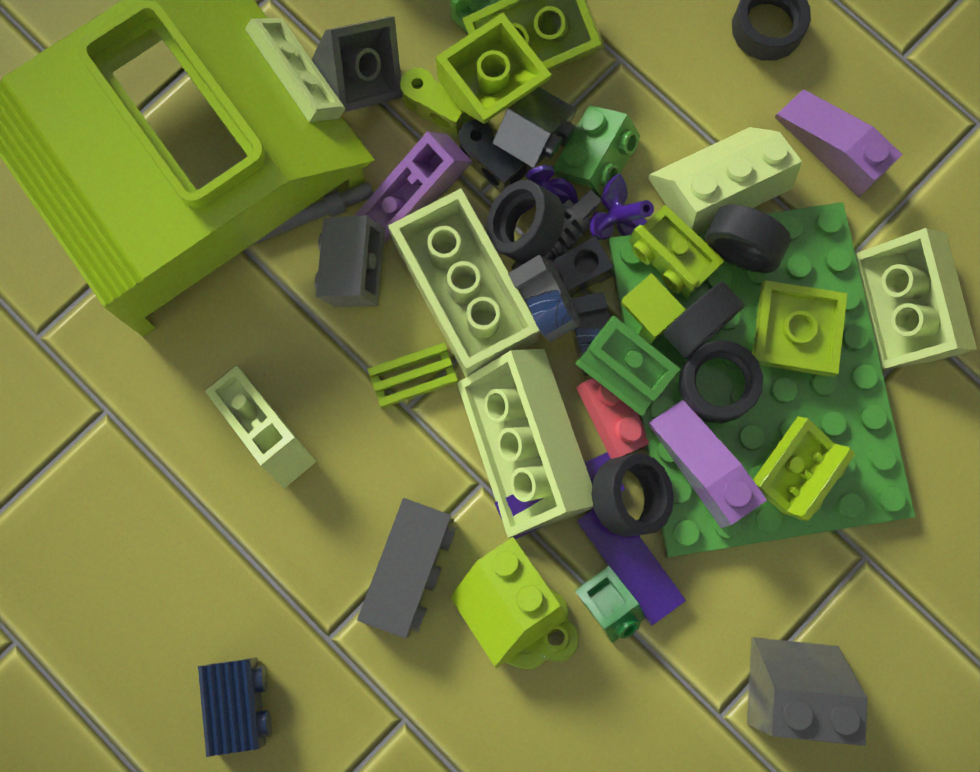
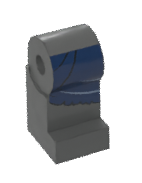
M538 255L508 273L514 287L519 289L524 297L538 329L549 342H553L581 326L579 316L573 306L574 302L554 262Z

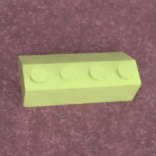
M545 349L510 350L457 383L496 502L498 501L502 522L508 538L569 519L594 508L591 495L592 483ZM513 494L522 502L542 500L513 516L506 497Z

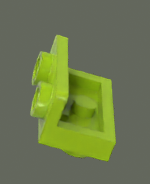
M666 204L643 226L639 225L636 227L629 240L635 256L646 265L651 263L662 274L661 279L664 284L677 294L681 292L686 298L691 296L724 263V260Z
M798 416L756 474L753 481L765 498L781 513L808 521L821 508L823 500L836 481L843 476L855 452L850 447L833 443L809 418Z

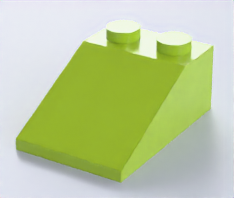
M500 0L462 18L468 34H471L503 12L549 72L606 48L587 0Z

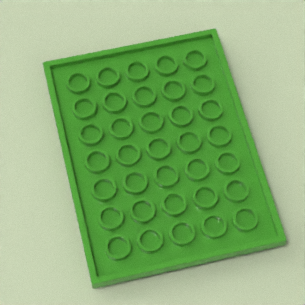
M843 202L767 213L782 223L790 232L791 237L789 247L777 270L770 273L752 272L724 260V263L688 298L681 292L677 294L671 291L662 281V274L651 263L646 265L635 256L631 249L632 245L629 243L631 235L608 238L607 246L610 261L614 266L613 278L621 320L637 334H639L642 326L624 308L621 301L651 273L686 310L716 284L724 281L742 300L745 307L706 343L717 340L736 342L749 349L751 353L753 352L760 288L765 280L848 293L838 375L830 377L760 365L764 376L763 390L753 408L737 420L723 424L702 420L742 464L752 480L798 416L809 418L833 443L850 447L855 452V455L848 464L845 473L831 488L823 500L821 508L808 521L781 513L767 500L734 524L720 528L648 425L650 421L682 401L678 388L679 375L688 359L678 352L664 334L651 344V346L680 368L658 398L645 410L646 413L643 416L639 415L649 442L645 447L648 456L654 457L665 468L672 482L674 493L673 511L667 524L661 528L666 558L915 517ZM708 230L698 234L704 242H706L704 238ZM715 358L708 360L700 367L696 376V386L699 394L705 401L715 406L724 407L734 404L740 399L744 392L745 379L742 371L735 363L727 359Z

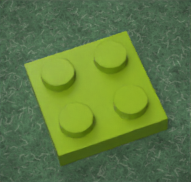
M765 280L760 288L752 352L759 361V364L830 377L838 375L848 293Z

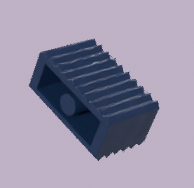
M254 657L198 666L206 757L257 750L266 745V737H270L272 733V723L269 710H262L261 693L267 691V674L264 665L258 666V658Z

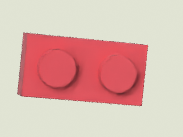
M594 378L576 387L611 459L629 455L649 444L644 425L638 413Z

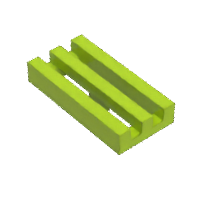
M445 342L367 369L381 409L458 383ZM438 356L441 357V360L380 381V376ZM444 369L446 371V376L385 396L384 390Z

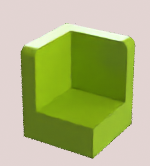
M652 273L621 301L624 308L642 326L638 335L650 345L662 336L667 328L686 311Z

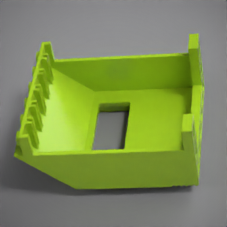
M122 0L17 67L0 81V158L103 307L142 337L156 328L148 315L347 180L350 189L366 183L362 170L375 161L342 116L339 119L309 122L245 30L250 19L268 18L255 0ZM162 40L247 155L241 162L199 190L195 189L113 75L114 71Z

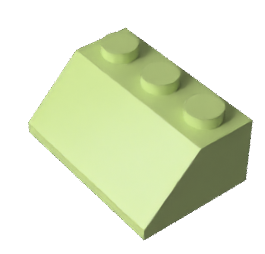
M749 127L649 174L648 179L665 204L698 235L709 230L721 206L734 204L754 208L791 190L802 160L779 131Z
M924 228L855 253L882 370L938 361L977 350L947 233Z

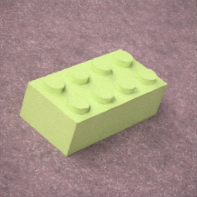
M462 188L388 225L392 241L466 377L510 350H522L538 341L540 330L520 292L514 287L506 267Z

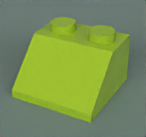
M503 12L435 57L438 81L460 110L483 124L552 77L549 70Z
M511 537L477 560L450 596L496 669L567 620L562 606L514 537Z

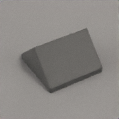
M388 16L325 30L311 60L345 107L343 113L403 97L400 87L401 72L395 17Z

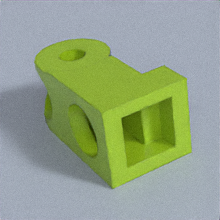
M412 68L403 74L400 87L406 107L411 112L458 137L461 127L468 122L471 116L460 110L441 83L435 81L428 70Z

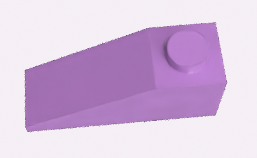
M804 89L775 116L785 128L858 197L863 195L903 155L873 126Z
M427 131L354 216L368 215L385 228V244L391 239L388 225L436 201L473 162L447 134Z
M684 400L648 423L720 528L734 524L767 501L742 464Z

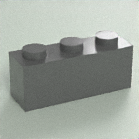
M406 498L402 499L357 621L405 639L409 637L411 630L419 632L427 608L420 606L425 591L427 589L434 592L441 574L442 567L435 565L441 549L449 551L457 527L450 525L452 521L450 514Z

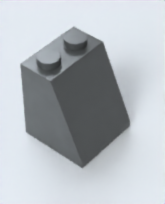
M751 638L747 710L748 725L773 737L866 746L867 696L839 646Z

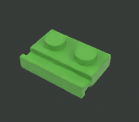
M615 316L610 318L588 346L587 351L575 363L641 416L646 413L645 410L658 398L680 370L678 366Z

